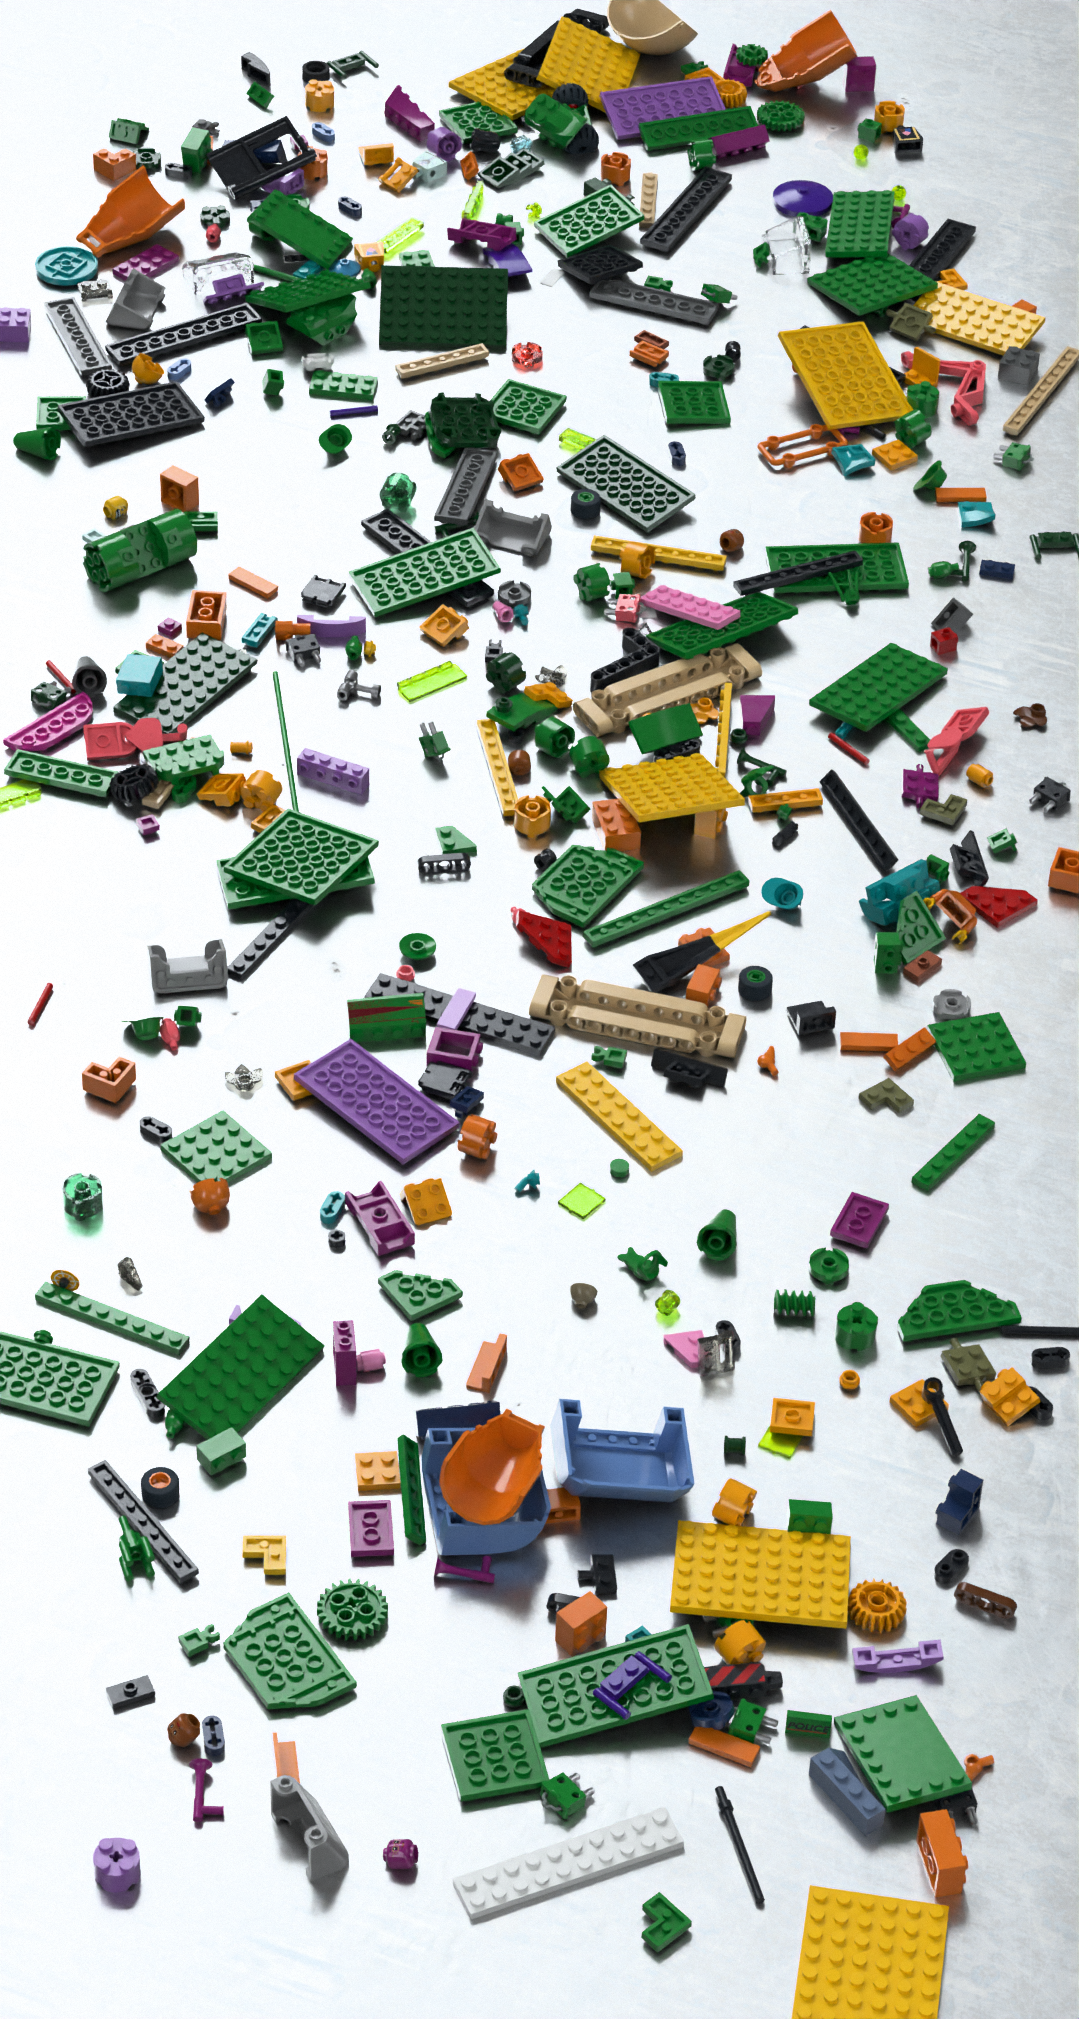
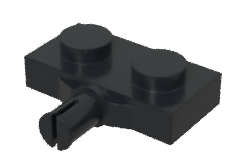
M591 1554V1569L578 1570L577 1579H590L594 1585L595 1594H616L618 1587L613 1555Z

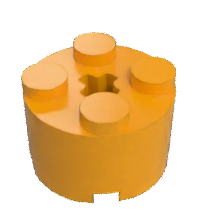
M315 79L309 81V84L305 86L306 108L308 106L311 111L325 112L327 108L331 110L334 107V86L331 81H317Z
M895 101L879 102L878 106H875L874 121L882 123L881 133L893 132L894 128L903 125L905 108L902 104L900 106L897 105Z
M630 541L625 549L620 551L619 557L622 559L620 572H630V576L646 579L652 572V569H650L651 563H655L654 547Z
M255 770L254 773L250 774L240 790L244 800L243 804L247 808L255 807L264 812L271 805L273 806L283 791L281 782L273 779L274 775L268 771Z
M526 795L516 801L514 807L515 829L523 834H527L530 838H535L538 834H542L550 828L551 807L550 802L546 798L535 795V798H529V795Z
M728 1479L719 1494L718 1503L716 1502L714 1505L712 1516L728 1525L742 1526L745 1520V1513L749 1515L753 1508V1500L756 1497L757 1490L735 1479Z
M741 1620L728 1627L724 1631L726 1635L721 1640L718 1637L714 1644L715 1650L725 1663L729 1665L759 1662L764 1656L762 1651L766 1646V1641L750 1621L746 1623L745 1620Z

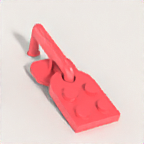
M987 707L956 710L941 733L929 741L927 745L929 749L924 750V753L933 773L938 774V776L942 774L958 752L960 742L971 737L978 730L982 722H984L989 714ZM934 749H943L944 752L936 761L933 753Z
M141 718L134 726L126 722L83 725L87 761L125 758L132 755L137 748L143 752V750L163 746V743L184 741L187 739L188 727L182 723L177 727L179 733L162 734L161 723L156 718Z

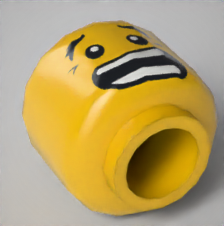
M119 495L113 496L104 502L103 512L107 518L116 520L127 514L129 505L125 498Z

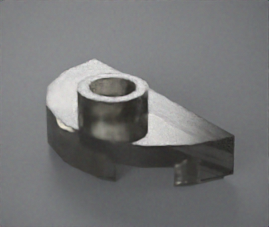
M125 1257L121 1259L117 1264L118 1275L131 1287L139 1291L143 1284L132 1258Z

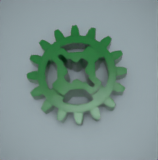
M747 44V46L742 45V47H738V50H736V60H739V63L743 62V65H762V62L764 63L768 59V50H765V47L761 48V45Z

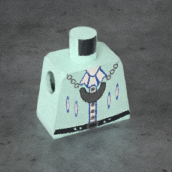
M425 151L412 162V166L418 170L413 179L420 178L429 182L447 175V161L429 151Z

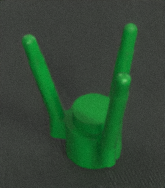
M847 570L849 589H846L844 594L832 573H828L841 597V601L845 602L846 605L857 604L860 599L858 572H855L854 589L850 570Z

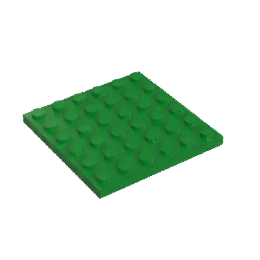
M889 253L888 256L865 257L861 260H854L852 263L843 264L835 269H828L826 272L816 273L807 278L809 285L859 316L938 289L937 282Z
M324 270L318 275L310 274L304 279H293L291 283L282 282L277 287L268 286L263 291H251L249 295H245L246 302L282 312H289L369 289L371 285L369 281H365L363 278L357 279V277H350V275H343V273L337 274L336 272Z
M288 808L223 868L224 873L309 904L317 905L379 847V840Z

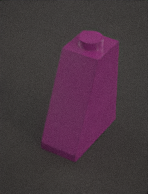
M740 695L741 728L746 731L747 736H760L774 712L775 695Z

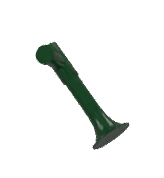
M477 511V514L469 519L467 525L460 526L446 523L434 526L435 533L441 532L443 538L448 537L449 530L476 525L479 512Z
M967 540L959 544V550L964 553L962 569L954 570L951 573L953 576H962V581L969 580L970 553L976 550L975 543Z
M745 747L742 748L737 759V764L747 762L758 767L773 765L750 756L746 753ZM773 765L774 767L768 771L771 772V775L766 780L768 785L772 786L777 776L784 778L787 770Z

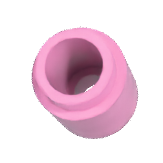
M379 1348L362 1351L357 1355V1371H362L363 1373L383 1369V1364H386L385 1353L380 1352Z

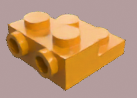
M442 604L419 626V629L442 647H445L453 638L458 640L469 629V621L465 616H459L452 607L448 608Z
M219 773L208 780L197 793L199 800H214L216 806L229 807L234 802L239 801L240 790L246 782V777L244 773Z
M1013 1367L1008 1370H1001L997 1375V1379L993 1382H985L981 1387V1391H979L982 1400L1007 1426L1041 1402L1040 1398L1026 1384L1025 1379Z

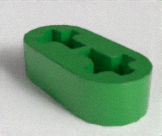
M194 776L180 778L179 784L175 785L172 789V800L176 803L186 802L196 790V778Z

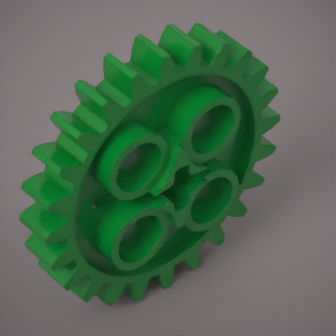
M776 100V102H765V105L761 104V107H758L756 117L759 120L758 123L765 124L767 129L771 127L772 130L777 129V131H780L782 129L786 131L788 129L791 131V128L801 127L805 119V112L803 108H799V105L795 106V103L789 104V101L785 103L783 100L781 102Z
M348 1578V1583L339 1580L338 1586L331 1583V1589L325 1588V1594H320V1600H317L318 1622L322 1623L323 1629L328 1628L329 1634L336 1632V1638L345 1635V1640H348L349 1636H353L354 1641H356L359 1635L363 1639H365L366 1633L373 1636L374 1630L380 1631V1625H385V1618H388L386 1596H382L381 1589L376 1591L375 1584L370 1587L368 1586V1581L360 1584L359 1578L355 1583H352L351 1578Z

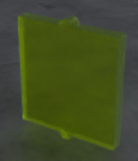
M580 1182L558 1200V1204L569 1210V1213H574L584 1219L605 1202L606 1198L595 1192V1189H590Z
M769 1426L758 1443V1447L771 1451L772 1454H779L790 1459L803 1436L770 1432Z

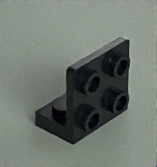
M823 1001L788 1006L786 1009L798 1035L835 1028L836 1009L834 1006L826 1008Z

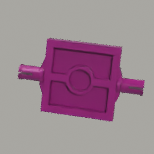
M920 764L916 765V771L907 769L902 771V798L915 800L918 809L919 805L921 808L923 802L927 799L937 802L939 797L938 774L923 772L924 766L922 764L921 767Z

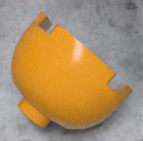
M139 353L134 359L132 373L135 376L134 379L139 384L152 385L157 383L165 372L159 363L156 362L154 364L151 361L153 358L143 353Z

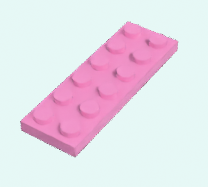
M660 585L640 597V602L644 606L717 630L741 617L740 610L733 609V607L724 606L718 602H712L693 594H687L678 589L669 588L666 585Z

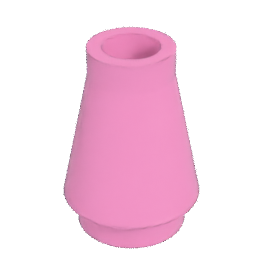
M496 601L492 607L501 622H509L513 618V609L500 601Z

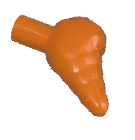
M770 1046L763 1055L758 1057L757 1063L760 1067H767L772 1076H775L779 1071L774 1065V1046Z
M969 1754L964 1759L965 1772L971 1781L983 1770V1767L994 1764L992 1755L979 1759L977 1755Z

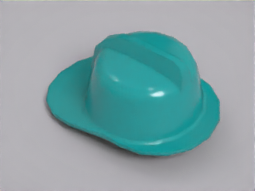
M778 877L767 880L761 889L762 897L767 903L784 910H793L798 905L801 906L804 896L803 888L799 884Z

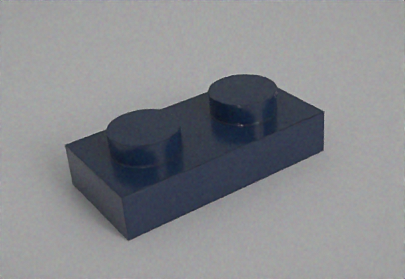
M982 560L979 575L1013 580L1015 564Z

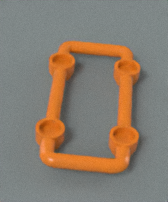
M813 424L810 426V429L781 437L769 436L766 441L760 442L757 445V449L771 465H784L786 468H791L795 461L824 453L833 456L831 454L832 447L848 446V441L837 429L828 430L826 425ZM825 431H830L840 441V443L827 442L825 447L795 455L786 453L780 459H774L766 450V447L770 450H776L781 443L810 435L812 438L818 439Z

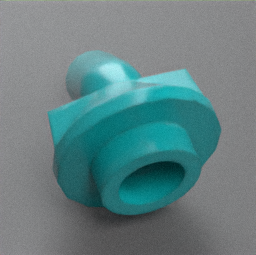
M523 604L515 606L513 610L514 618H519L523 625H527L528 619L526 615H529L528 607Z
M532 1169L514 1187L518 1193H521L527 1185L534 1189H537V1185H540L539 1173H535V1169Z

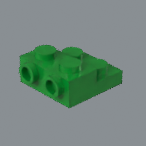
M278 321L246 324L245 333L251 355L283 351Z

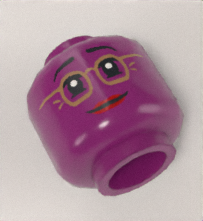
M391 1839L387 1844V1848L383 1849V1860L387 1862L391 1869H411L414 1863L418 1862V1847L411 1839Z

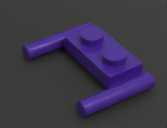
M638 1651L634 1657L631 1655L600 1683L601 1687L593 1691V1695L627 1720L631 1712L616 1702V1700L631 1689L649 1671L666 1683L671 1681L672 1675Z

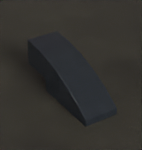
M250 51L241 55V69L248 72V77L268 87L271 86V73L267 65Z

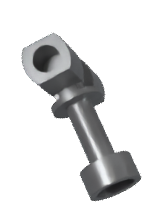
M349 670L344 677V683H341L337 689V698L347 700L351 692L355 694L356 691L369 693L371 698L379 699L381 685L373 684L370 687L358 684V673Z

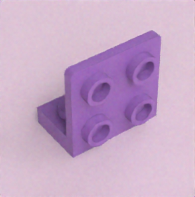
M298 168L290 175L283 176L262 186V189L269 193L276 189L284 195L293 194L304 186V170Z

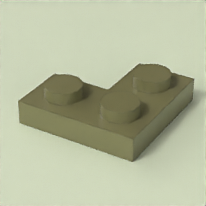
M950 794L944 804L927 799L920 808V815L954 825L967 806L968 799Z
M890 1078L859 1093V1100L871 1110L885 1102L898 1113L914 1105V1099Z

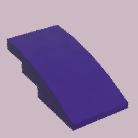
M513 243L500 251L487 247L483 248V254L488 256V263L493 265V268L508 269V276L533 273L528 260Z

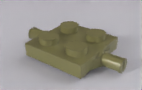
M905 303L898 312L890 309L887 311V316L894 318L889 327L890 331L914 341H918L925 331L932 334L936 331L935 327L929 326L933 314Z
M953 1338L950 1340L953 1349L942 1351L941 1358L957 1386L965 1384L975 1385L979 1392L984 1381L995 1379L996 1371L980 1344L963 1347L957 1338Z

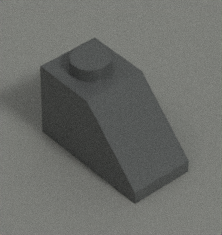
M953 597L931 624L937 630L950 627L953 631L962 628L973 613Z

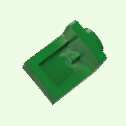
M930 854L926 860L928 873L935 876V879L941 884L949 877V863Z

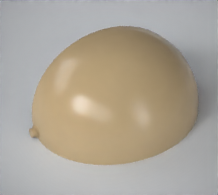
M659 0L609 1L607 19L612 30L626 45L641 53L649 55L671 54L689 45L698 35L693 28Z

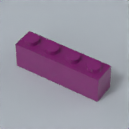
M397 85L385 102V117L420 142L428 139L427 135L435 129V123L424 111L421 112L419 105L416 102L413 103L409 99L408 93H403L402 87Z
M765 124L714 136L709 139L713 141V155L718 159H722L728 154H731V156L737 155L740 151H744V153L753 150L752 148L756 147L757 150L762 149L770 142Z

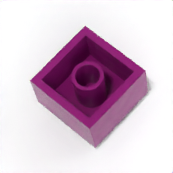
M874 56L856 57L844 65L842 83L845 92L874 91L876 76Z

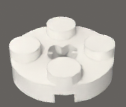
M326 353L307 354L308 358L302 356V365L309 371L315 370V368L329 370L332 368L331 365L334 364V356L331 354L330 357H326Z

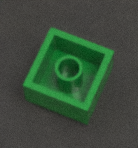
M192 127L181 145L182 162L185 165L191 166L193 172L201 173L207 165L208 158L206 154L213 151L211 149L209 130Z

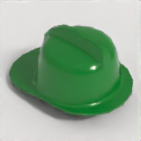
M334 424L319 435V445L328 453H339L351 443L352 433L345 425Z
M939 460L932 464L925 475L914 485L913 490H918L923 486L930 490L940 488L947 478V474L941 467L942 461Z
M149 1017L136 1021L120 1022L131 1023L135 1036L145 1041L158 1037L160 1021L164 1017Z

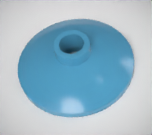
M339 259L332 264L329 271L353 277L360 272V265L354 260Z

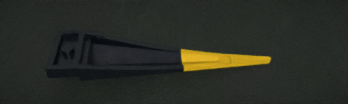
M771 911L704 938L647 955L632 964V967L649 991L657 993L667 986L671 987L695 970L698 964L702 965L771 915Z

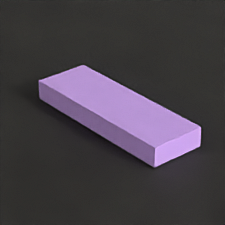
M458 988L437 1022V1027L457 1030L474 1002L476 992Z

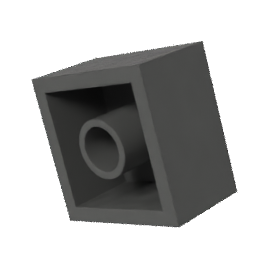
M1009 346L999 363L998 379L1028 386L1038 370L1040 353Z

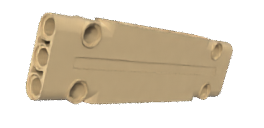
M735 643L724 648H713L710 650L709 656L698 654L689 660L682 658L611 684L604 691L595 690L592 692L591 699L587 697L576 701L572 707L575 715L595 736L599 737L610 732L621 733L625 731L626 726H629V721L640 718L646 713H655L688 703L696 704L700 698L704 697L709 699L720 696L721 689L725 688V682L732 683L733 689H740L744 686L745 682L761 677L763 671L761 665L740 644Z
M545 974L541 975L528 1012L529 1016L548 1019L556 1026L567 1023L570 1028L685 1053L697 1050L705 1057L716 1054L735 1058L747 1020V1016L734 1013L726 1015L725 1009L720 1006H713L708 1009L707 1005L697 1001L590 979L583 980L580 985L577 984V979L571 975L563 976L560 979L559 977Z

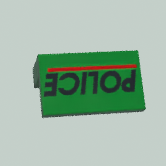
M787 1710L785 1733L830 1739L832 1715Z

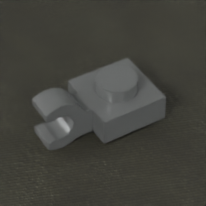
M198 119L192 126L209 130L210 133L215 135L220 132L219 129L215 128L219 126V122L216 121L212 123L205 119Z

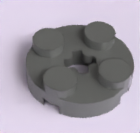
M509 580L500 584L497 597L500 602L514 609L517 605H525L531 602L532 590L523 581H520L519 584L514 583V580Z

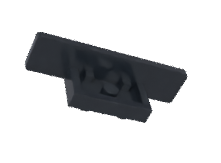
M970 830L961 841L962 847L953 844L949 850L957 873L961 876L972 878L975 886L983 887L989 877L974 831Z
M655 1048L653 1052L651 1067L664 1070L663 1076L669 1078L672 1082L681 1081L693 1088H698L705 1082L720 1087L725 1086L728 1068Z

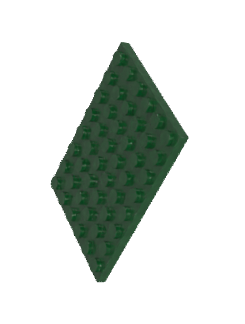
M382 265L379 345L465 348L483 343L486 348L506 349L508 269Z

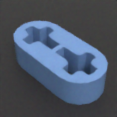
M320 122L312 124L313 135L325 142L335 140V131Z
M187 358L177 360L167 368V378L170 380L181 379L191 371V360Z

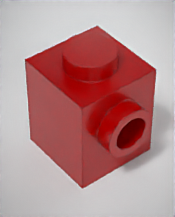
M950 627L931 632L930 647L938 656L956 651L958 636Z

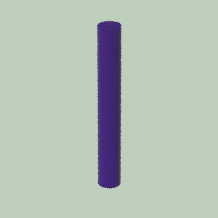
M378 405L329 410V415L332 417L377 412Z

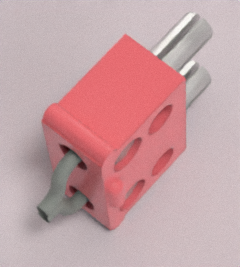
M620 594L618 599L607 600V604L616 605V609H605L604 614L615 615L616 621L635 623L638 615L642 614L643 611H647V607H644V604L640 602L639 594Z

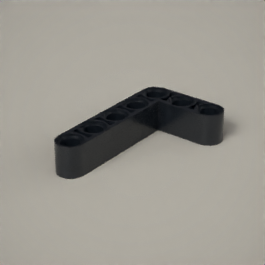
M631 627L624 628L622 630L621 647L629 654L591 672L590 691H604L611 684L657 667L659 665L660 648L636 629Z

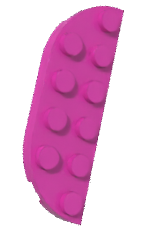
M81 692L5 737L3 745L14 751L17 749L24 751L46 750L83 728V725L88 724L93 714L91 699L86 693Z

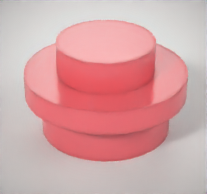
M402 965L396 972V978L412 981L415 978V971L409 965Z

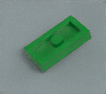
M255 81L246 92L247 95L265 108L269 106L275 97Z

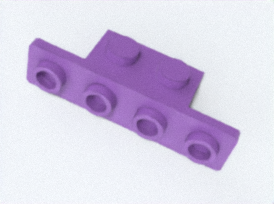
M242 273L213 280L212 285L215 294L206 296L203 299V304H214L221 299L227 301L232 299L233 296L242 297L254 290L261 291L264 282L246 286Z

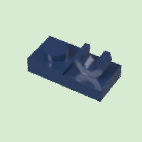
M229 378L210 391L204 401L207 404L213 401V404L218 407L221 404L220 401L222 403L226 401L225 396L233 390L232 386L235 384V381Z
M466 1086L450 1101L449 1107L456 1109L455 1117L462 1119L463 1114L467 1115L474 1106L484 1099L485 1092Z

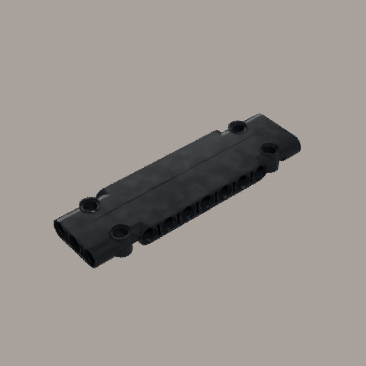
M575 9L571 13L563 15V17L569 18L577 24H582L584 27L594 30L600 35L610 26L607 16L582 9ZM559 20L518 54V57L513 59V64L504 71V76L507 80L535 88H540L545 84L536 79Z

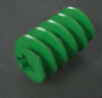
M775 1289L773 1313L777 1309L778 1315H781L783 1309H785L788 1316L791 1310L797 1316L801 1310L803 1316H806L807 1312L810 1311L811 1317H814L816 1298L815 1296L813 1297L811 1291H808L805 1296L803 1290H800L797 1296L795 1290H792L790 1295H788L787 1290L784 1289L780 1295L779 1290Z

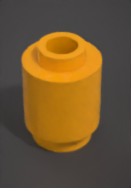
M971 764L966 772L969 780L983 788L990 786L994 779L993 773L979 764Z

